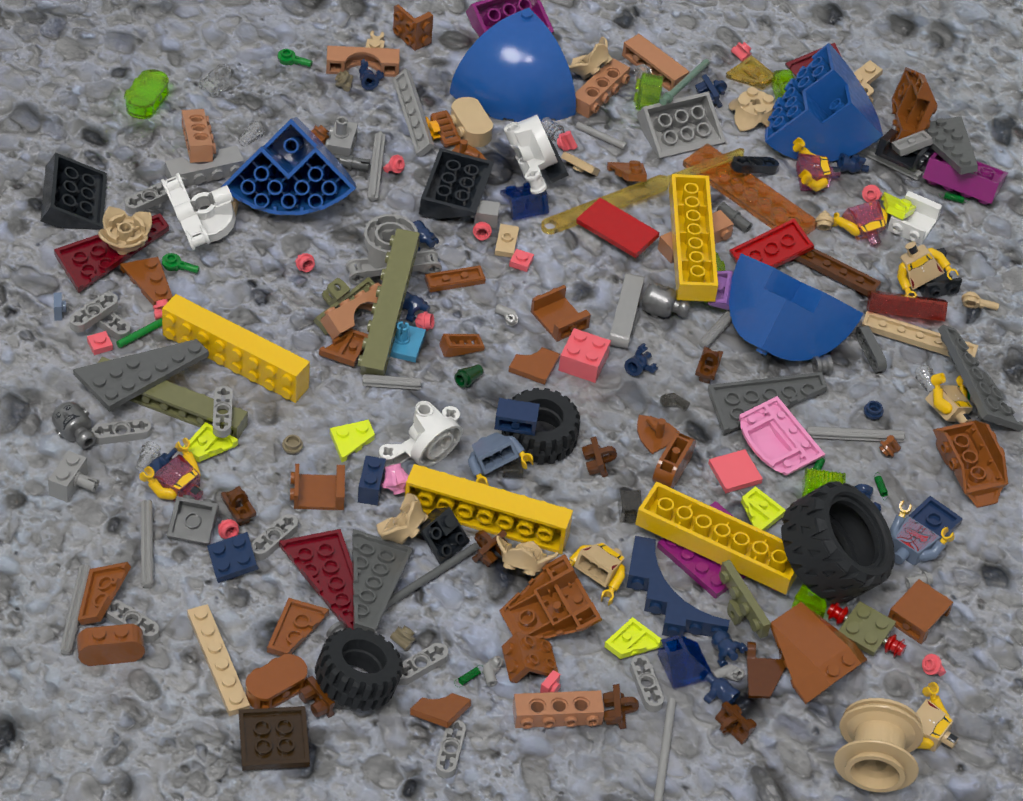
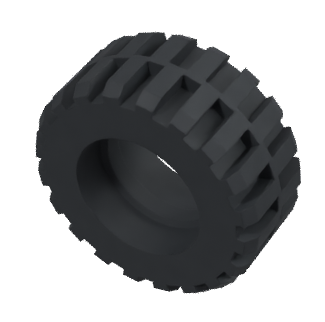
M533 388L531 391L527 389L522 391L521 395L518 393L512 397V400L540 404L537 421L547 422L556 429L551 431L536 430L535 436L502 431V435L515 437L525 449V453H530L533 456V462H536L537 465H543L544 463L553 464L556 460L561 461L573 452L578 441L580 414L576 405L573 402L570 403L571 400L566 395L563 397L560 392L556 390L553 392L548 388H544V390Z
M345 628L343 631L334 632L333 635L326 639L315 666L318 685L321 684L320 688L323 693L328 694V698L332 701L336 700L338 705L343 707L345 705L352 710H357L358 708L361 711H368L370 708L372 710L380 708L392 698L403 673V662L398 650H394V645L390 641L384 640L385 637L380 634L376 635L371 630L364 631L362 628H355L354 630ZM349 665H355L360 668H363L368 673L357 671Z

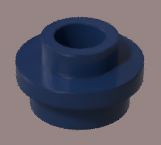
M870 401L865 405L864 414L868 418L879 419L883 416L884 409L880 402Z

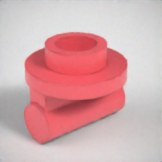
M738 42L731 49V52L742 62H745L752 54L750 52L751 47L745 42L742 44Z
M571 131L559 134V138H557L559 149L565 152L578 147Z
M393 155L390 161L383 167V170L386 173L390 171L395 174L401 173L405 167L404 159L400 155Z
M872 184L867 185L862 191V197L868 203L877 202L883 194L879 187Z
M167 299L156 301V305L153 306L155 319L162 318V308L168 303Z
M928 654L924 657L922 668L926 674L943 676L946 673L938 655Z

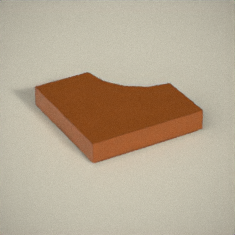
M542 347L538 352L531 355L516 354L509 366L508 372L545 385L560 358V353Z
M454 693L440 699L422 697L410 708V715L448 728L471 706V699Z

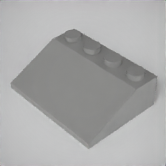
M709 91L674 99L671 103L664 106L660 103L645 106L637 113L642 132L658 159L726 142Z

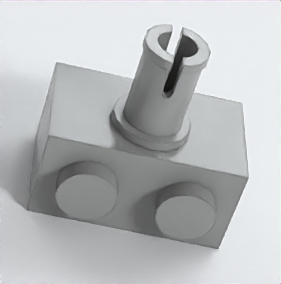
M345 116L337 117L334 127L331 126L330 139L326 141L327 149L336 155H352L357 139L358 123L348 122Z
M71 451L65 454L48 479L49 496L69 502L79 486L92 492L96 491L99 480L86 476L88 474L87 457Z

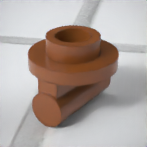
M315 125L313 130H311L323 144L326 143V140L329 138L327 135L329 131L322 125L319 127Z
M889 435L884 442L880 441L882 446L879 449L886 457L888 455L894 457V453L901 449L893 435Z

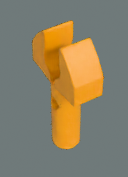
M425 116L432 140L440 139L441 136L438 132L441 130L436 120L430 121Z

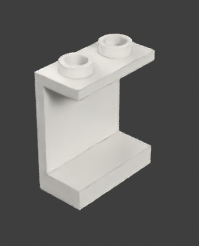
M908 191L905 199L911 201L912 205L916 206V209L912 215L904 220L892 215L888 231L922 245L939 219L942 205Z

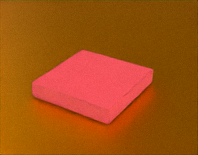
M746 449L709 459L708 464L725 494L762 483L763 478Z

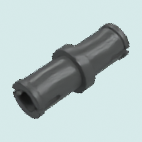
M333 154L341 165L347 167L348 170L354 168L369 171L370 169L368 167L370 166V159L356 158L354 155L342 156Z
M725 202L718 206L717 211L721 210L744 233H747L752 228L753 224L742 217L738 210H733Z

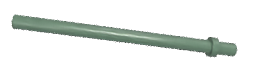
M704 59L669 92H665L662 95V99H660V104L664 106L671 103L674 96L710 64V61Z

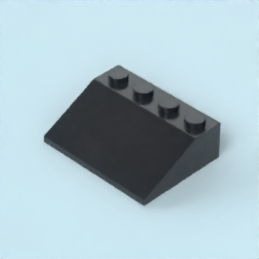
M440 148L421 197L419 215L435 219L475 216L494 162Z
M55 152L45 166L40 221L57 228L102 229L107 173Z

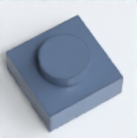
M62 292L54 293V321L63 320V312H66V300L62 301Z

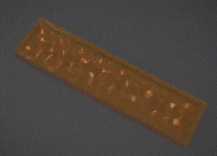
M708 143L683 160L682 166L695 175L709 176L710 185L771 229L794 218L806 235L817 228L814 217L751 173H738L730 168L732 160Z

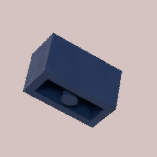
M499 398L494 429L535 436L540 404Z
M365 456L358 487V503L378 506L382 490L381 485L385 476V458Z

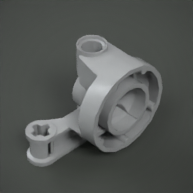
M384 214L370 220L364 229V245L368 250L367 258L352 259L346 263V270L350 274V283L358 285L368 277L381 276L382 269H386L387 263H385L386 253L390 252L392 248L389 246L391 235H395L397 228L418 232L414 223L406 217L396 214ZM435 250L418 251L412 272L420 271L425 274L441 272L442 266L437 260L438 253Z

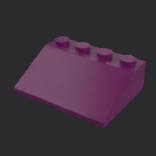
M482 0L472 3L466 10L472 28L479 37L502 19L528 7L543 21L551 33L554 32L540 0Z
M935 152L929 158L922 178L932 185L940 184L948 191L955 190L961 192V195L964 197L977 198L980 203L992 204L1008 172L977 161V172L960 175Z

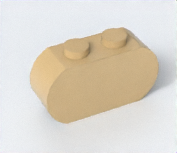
M472 97L456 99L452 103L450 116L460 138L467 140L468 145L472 147L488 145L492 140L493 123L480 102Z

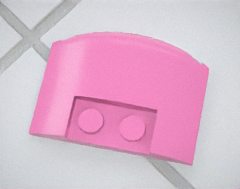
M778 396L739 415L741 430L749 447L763 463L777 472L787 476L825 456V453Z

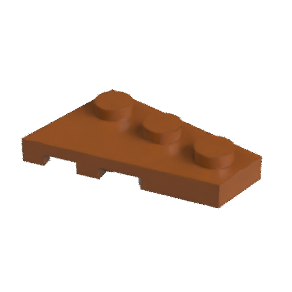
M158 256L120 264V270L130 277V281L141 289V293L153 306L156 305L158 300L167 299L169 301L173 297Z
M128 562L89 570L78 621L81 625L101 622L131 569Z
M288 598L267 646V653L278 656L292 654L329 615V609Z

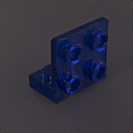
M527 182L520 187L507 186L504 190H500V194L510 201L511 218L517 220L548 214L547 191L544 190L539 194H532L530 191L531 186Z

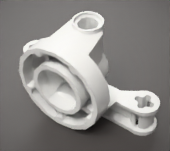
M538 115L506 125L504 132L511 148L516 153L515 158L525 180L529 181L531 193L539 194L546 190L547 185L541 170L558 163Z
M176 173V176L167 180H161L192 251L195 250V247L222 239L233 229L236 220L232 201L234 200L227 185L211 192L198 193L190 200L179 173Z
M428 401L418 402L414 411V423L409 430V439L402 444L382 445L379 449V458L386 459V466L403 463L409 458H412L419 466L427 468L437 464L460 441L462 427L457 423L460 417L459 410L456 407L447 406L441 413Z

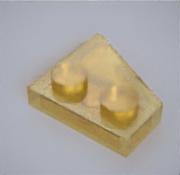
M752 55L726 72L727 79L761 89L776 80V75Z

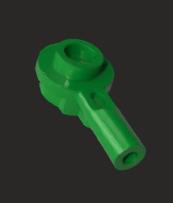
M282 49L277 55L279 62L283 65L300 64L311 68L313 64L312 60L296 56L295 52L290 49Z
M168 253L162 257V265L168 271L186 270L196 274L199 272V266L181 261L177 254Z

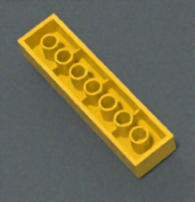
M671 174L669 200L676 299L715 302L718 290V276L709 176Z
M177 294L162 308L163 336L177 343L197 339L209 351L208 359L294 403L308 390L310 361Z
M416 464L413 465L407 478L405 496L407 493L416 495L421 502L423 511L427 515L435 508L450 507L460 525L480 531L484 530L493 535H497L504 529L507 533L504 538L521 543L533 541L541 549L563 554L570 535L573 510Z
M657 481L638 509L635 525L721 565L722 562L730 560L738 573L785 595L797 577L788 561L781 538Z

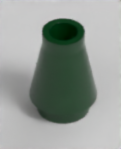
M479 364L459 369L454 376L455 382L459 387H469L479 376L483 375L484 370Z

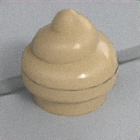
M826 210L815 219L817 229L827 231L834 225L833 217Z

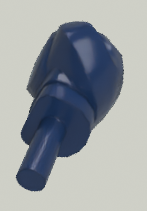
M174 447L168 454L163 453L151 461L149 466L153 468L154 476L163 475L168 470L167 466L173 461L172 457L178 451L177 448Z

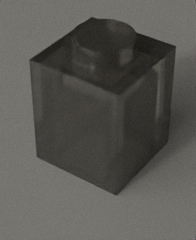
M620 490L618 499L620 522L636 523L637 512L642 504L641 490Z

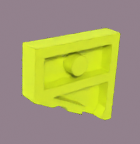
M886 192L882 195L881 200L884 201L883 206L886 213L901 220L912 215L916 209V206L912 205V202L907 199H899Z
M369 419L330 428V435L341 462H345L347 456L351 453H357L364 445H368L375 440V433Z
M205 422L189 440L190 447L188 451L192 452L197 462H201L236 447L238 439L231 435L225 438L215 436L213 434V426Z
M756 486L742 496L741 499L751 524L763 531H766L780 520L786 511Z
M632 617L605 641L604 647L618 658L623 659L661 648L664 640Z

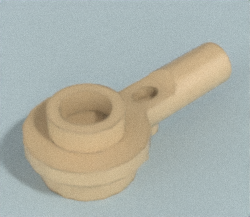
M967 292L961 297L963 306L967 308L986 307L996 311L999 308V303L981 299L975 292Z

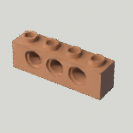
M612 58L611 61L605 64L575 92L576 112L586 118H589L594 113L596 114L599 108L609 101L611 96L617 94L620 88L629 82L630 67Z
M204 109L181 110L182 130L190 163L213 162V154H216V145L211 133V125H209V116H205Z
M601 690L514 694L512 707L515 728L602 725L604 706Z

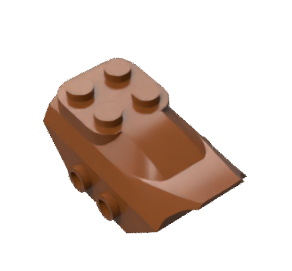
M974 420L933 429L937 438L936 446L946 465L953 470L964 494L971 499L977 508L998 503L1003 487L1008 484L1004 449L1000 447L996 434L991 430L989 424Z

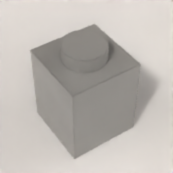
M481 200L476 215L471 216V218H475L474 225L482 221L487 222L491 228L497 229L500 202Z

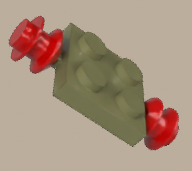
M861 601L858 602L851 614H849L847 606L842 609L839 603H832L827 611V615H829L828 620L836 619V625L843 623L839 631L851 639L859 649L874 657L882 644H884L885 653L892 651L893 658L904 653L907 646L904 644L905 639L901 641L896 640V634L888 637L894 629L896 621Z

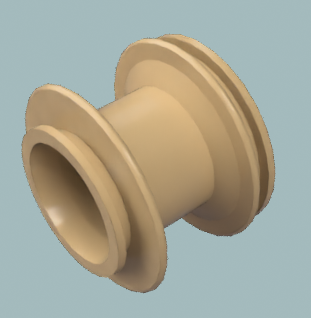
M884 698L862 699L849 705L839 725L840 733L848 743L842 746L834 756V765L837 772L849 783L871 792L896 791L911 785L918 777L919 767L910 752L920 746L924 735L922 722L918 714L900 702Z

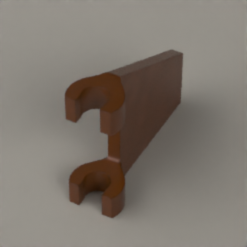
M747 642L748 651H745V657L747 662L748 698L770 699L785 670L781 649H779V659L756 658V642Z

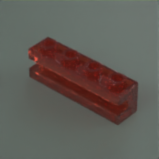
M869 290L866 309L869 312L945 321L948 302L944 299Z

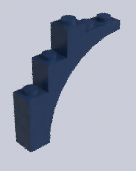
M635 536L626 588L647 591L644 611L665 615L662 635L683 639L684 632L713 637L718 631L728 632L730 620L712 616L684 601L670 587L658 566L655 553L656 539Z

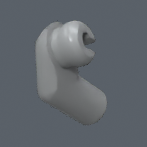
M501 304L496 306L495 313L503 315L508 325L513 326L518 322V316L514 309Z
M494 656L483 667V674L488 687L497 685L495 674L503 665V659L500 656Z
M731 664L711 672L716 678H727L734 681H740L745 674L742 668Z

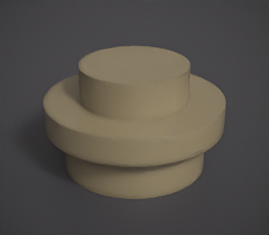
M288 435L282 442V448L289 454H296L302 450L303 442L297 435Z

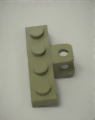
M368 277L351 290L343 280L336 278L322 292V297L330 306L329 308L334 306L336 309L340 307L339 304L348 298L350 300L355 299L354 296L362 290L365 293L370 290L369 287L375 283ZM323 311L313 321L327 335L328 332L320 321L325 316V311Z
M730 560L722 562L719 577L721 582L726 584L732 597L727 607L729 617L734 625L740 624L742 618L747 617L751 629L758 634L759 638L767 637L771 626L770 621Z

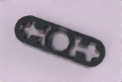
M734 156L730 164V168L735 172L774 174L779 166V162L774 158Z

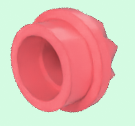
M480 221L474 225L473 235L478 240L483 241L491 236L492 228L487 222Z
M302 253L295 260L296 267L303 272H309L315 266L314 257L309 253Z
M428 312L418 314L415 319V324L418 328L426 329V331L434 328L435 320L433 314Z
M228 518L227 520H222L218 525L219 535L223 539L238 535L239 527L237 522Z

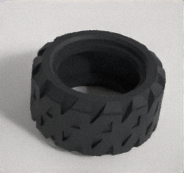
M840 481L828 482L791 503L790 507L786 509L782 518L784 524L781 527V536L786 556L802 583L818 597L826 599L828 602L847 603L882 584L891 575L895 561L891 532L876 505L856 487L848 483L842 484Z

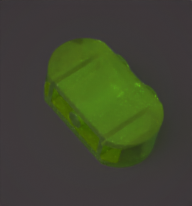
M155 69L142 71L138 78L134 79L132 86L125 91L126 111L131 117L148 119L156 113L169 95V79L164 72Z

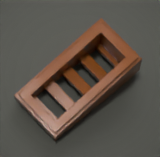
M448 111L432 113L430 121L436 120L441 130L438 132L441 136L439 140L443 146L448 147L460 144L461 138Z
M443 334L439 344L444 357L459 356L484 351L485 349L479 334Z

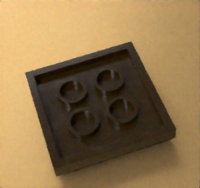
M305 706L239 709L242 771L310 767Z

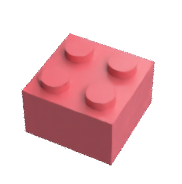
M574 328L560 355L558 371L596 383L609 356L611 340Z

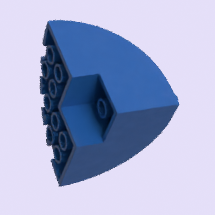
M529 7L502 19L483 33L462 58L450 86V94L455 99L461 97L475 98L480 102L485 112L489 114V117L498 120L507 118L513 119L514 122H520L538 115L540 122L544 123L548 119H555L557 121L576 115L574 83L566 58L551 31Z
M830 43L826 44L812 56L813 61L807 67L802 66L799 69L800 71L797 73L796 79L792 78L784 88L786 92L783 97H778L773 106L774 111L768 118L770 125L765 129V142L787 157L801 161L806 160L799 154V151L795 152L793 150V141L798 137L804 140V147L811 153L827 157L828 162L838 160L841 153L852 156L872 143L878 142L883 136L878 115L866 91L853 71Z
M298 117L291 118L221 186L227 185L232 197L251 206V208L275 215H303L323 210L338 203L356 189V184L346 169Z
M742 253L736 263L729 298L732 323L738 334L745 341L756 346V351L765 356L767 353L790 361H804L813 359L814 356H822L841 344L855 329L864 314L829 294L804 284L780 270Z

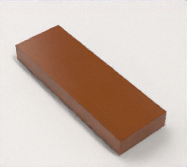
M480 265L425 274L424 278L429 293L485 284L486 281Z

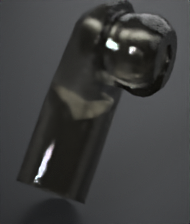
M675 393L663 394L660 397V403L665 407L678 406L686 411L690 405L689 401Z

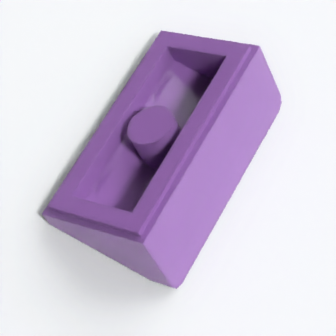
M717 271L718 290L715 302H708V304L729 310L733 271Z

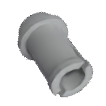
M922 571V574L905 578L907 589H910L918 579L926 584H933L932 574L926 571Z

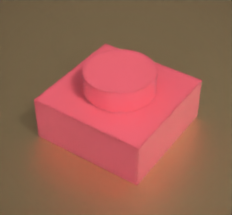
M516 249L510 260L509 267L527 272L534 260V254Z
M106 331L87 336V342L94 355L113 350V344Z
M553 670L541 684L540 693L559 691L561 684H559L560 674Z

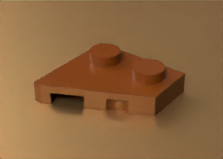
M632 160L629 163L607 162L608 171L615 170L617 176L623 177L627 181H647V173L643 163H640V161Z
M350 329L343 336L332 340V344L328 347H321L319 355L355 367L359 355L364 351L362 349L364 337L368 338V334Z

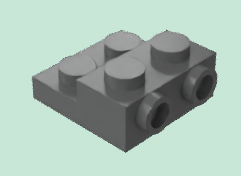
M190 495L176 496L167 537L209 545L219 512L218 504L211 499H203L201 501L195 500Z

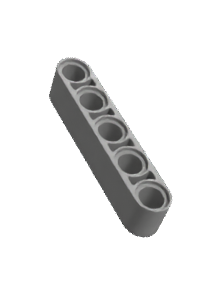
M625 274L609 338L611 346L628 349L645 278L643 276Z

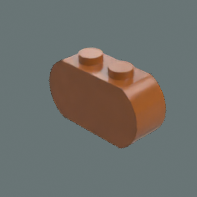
M675 432L656 465L652 481L654 483L657 481L674 489L692 457L696 439Z
M135 624L85 628L77 635L78 658L81 663L87 666L135 662L142 658L145 653L143 631Z
M284 654L279 658L272 659L263 667L254 669L246 678V697L250 706L254 709L275 708L298 695L299 690L307 683V665L305 661L299 656Z

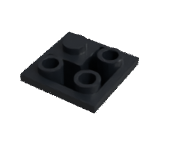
M450 507L435 508L428 514V518L420 526V533L439 564L453 557L470 542Z

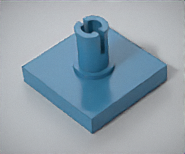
M403 321L397 323V331L390 357L416 363L426 335V329L409 326V323L405 322L403 324Z

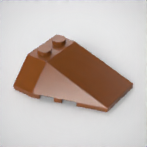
M905 67L892 96V114H895L896 119H893L892 125L896 126L895 130L898 131L894 141L923 130L925 131V129L927 130L930 125V118L932 114H935L938 106L925 75Z
M565 554L547 563L542 568L543 571L535 579L532 578L528 582L529 585L521 593L518 592L499 610L512 635L519 632L540 639L583 631L602 621L600 614L593 602H591Z
M802 602L771 622L770 628L777 647L781 649L785 668H788L792 678L790 680L792 687L805 704L867 661V658L851 639Z

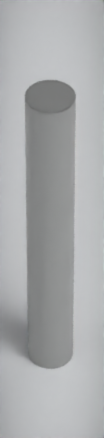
M581 122L576 124V129L625 150L627 143Z

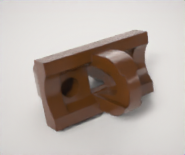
M704 346L695 375L699 376L700 382L709 384L711 380L715 379L723 351H713Z
M595 436L590 438L592 444L582 447L585 460L596 458L586 462L589 474L601 473L603 478L608 476L605 463L615 460L617 451L612 446L601 448Z
M240 486L232 491L221 493L222 500L239 526L249 523L250 518L256 516V511L248 500L246 492Z
M503 529L497 535L507 542V540L504 538L507 535V533ZM484 530L478 531L475 534V541L481 547L477 554L472 557L475 563L480 560L487 567L493 564L498 558L491 551L493 548L502 556L496 541L497 535L492 538Z
M313 676L308 677L306 685L299 690V698L303 703L312 699L315 701V703L311 704L310 709L316 718L325 714L328 718L334 716L335 713L332 709L335 701L328 698L327 693H323L320 684L318 685L317 680Z
M614 684L613 691L602 693L605 708L614 706V709L604 711V720L607 725L618 724L620 729L627 728L626 714L637 711L639 701L635 697H624V694L620 691V684Z
M728 701L724 702L721 705L720 712L715 717L721 724L719 730L724 735L730 733L741 744L746 743L748 737L756 728L757 723L753 719H745L741 715L742 709L737 704L731 705Z

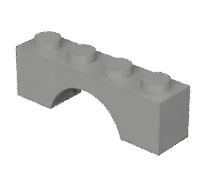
M238 146L219 149L218 156L213 162L205 164L190 163L183 157L165 161V176L169 179L176 176V173H179L184 186H192L231 177L244 164V159Z

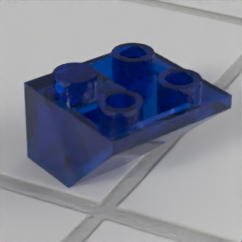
M683 635L660 639L657 655L673 689L706 681L705 677L709 673L712 674L698 642Z

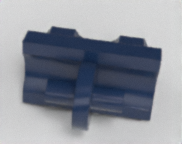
M707 74L702 75L703 81L695 85L697 93L709 91L713 105L715 104L717 108L722 107L719 94H725L727 84L723 80H714V84H712Z

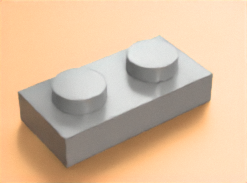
M923 130L891 142L892 149L900 156L908 155L911 152L932 145L933 138Z

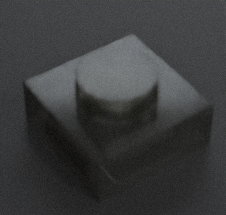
M521 457L502 466V478H523Z

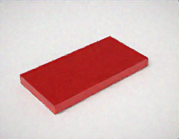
M599 198L576 218L577 224L634 258H637L659 237L660 233L602 198Z
M794 218L730 249L729 254L735 263H737L742 253L777 268L813 250L814 245Z

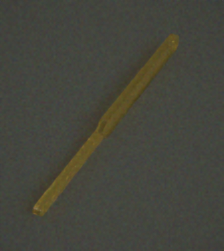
M744 149L733 150L673 174L696 175L732 161L734 156H744ZM657 175L647 179L646 182L636 183L600 198L618 208H622L668 190L671 175ZM599 198L545 218L541 223V230L545 234L551 235L578 225L576 218ZM551 223L555 225V228L547 229L544 225Z

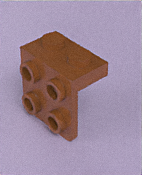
M399 4L395 5L393 14L394 34L399 36L415 51L432 43L433 15L427 12L414 18Z
M516 632L501 646L510 682L518 683L529 671L549 676L553 670L558 672L552 646L548 640Z

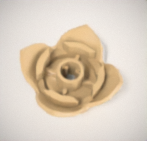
M602 36L599 43L595 44L592 52L573 58L572 64L568 65L570 72L580 75L585 80L598 72L601 66L611 61L612 57L608 52L607 39Z
M749 87L747 91H744L739 97L732 100L728 107L731 111H735L734 120L739 131L751 130L760 122L764 126L769 127L770 122L768 118L774 111V97L757 90L755 87Z
M108 206L103 215L104 229H100L98 235L120 255L135 251L144 246L145 241L148 240L147 235L152 226L151 212L140 211L136 212L133 216H128L124 210Z
M411 493L406 494L399 509L401 513L376 525L381 539L403 544L408 537L412 539L420 531L418 526L426 521L428 515L423 511L417 496Z
M498 535L496 537L502 554V562H504L503 567L511 570L516 568L524 569L523 573L535 576L536 573L542 572V568L559 554L556 552L547 556L533 541L520 543L515 548H512V544H508Z

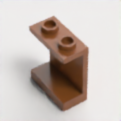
M565 285L553 288L542 295H537L532 299L531 313L556 342L569 337L574 328L581 331L589 328L591 317L587 310L578 313L565 298Z
M295 464V472H291L290 484H295L294 488H290V500L294 501V509L344 510L345 465H337L336 475L299 474V464Z
M918 579L890 609L888 617L896 621L895 627L922 645L927 638L929 629L943 615L948 617L953 601L933 589L929 584Z

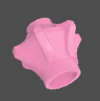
M401 463L386 466L385 479L381 485L382 488L393 491L394 495L405 492L406 481L409 475L401 467Z

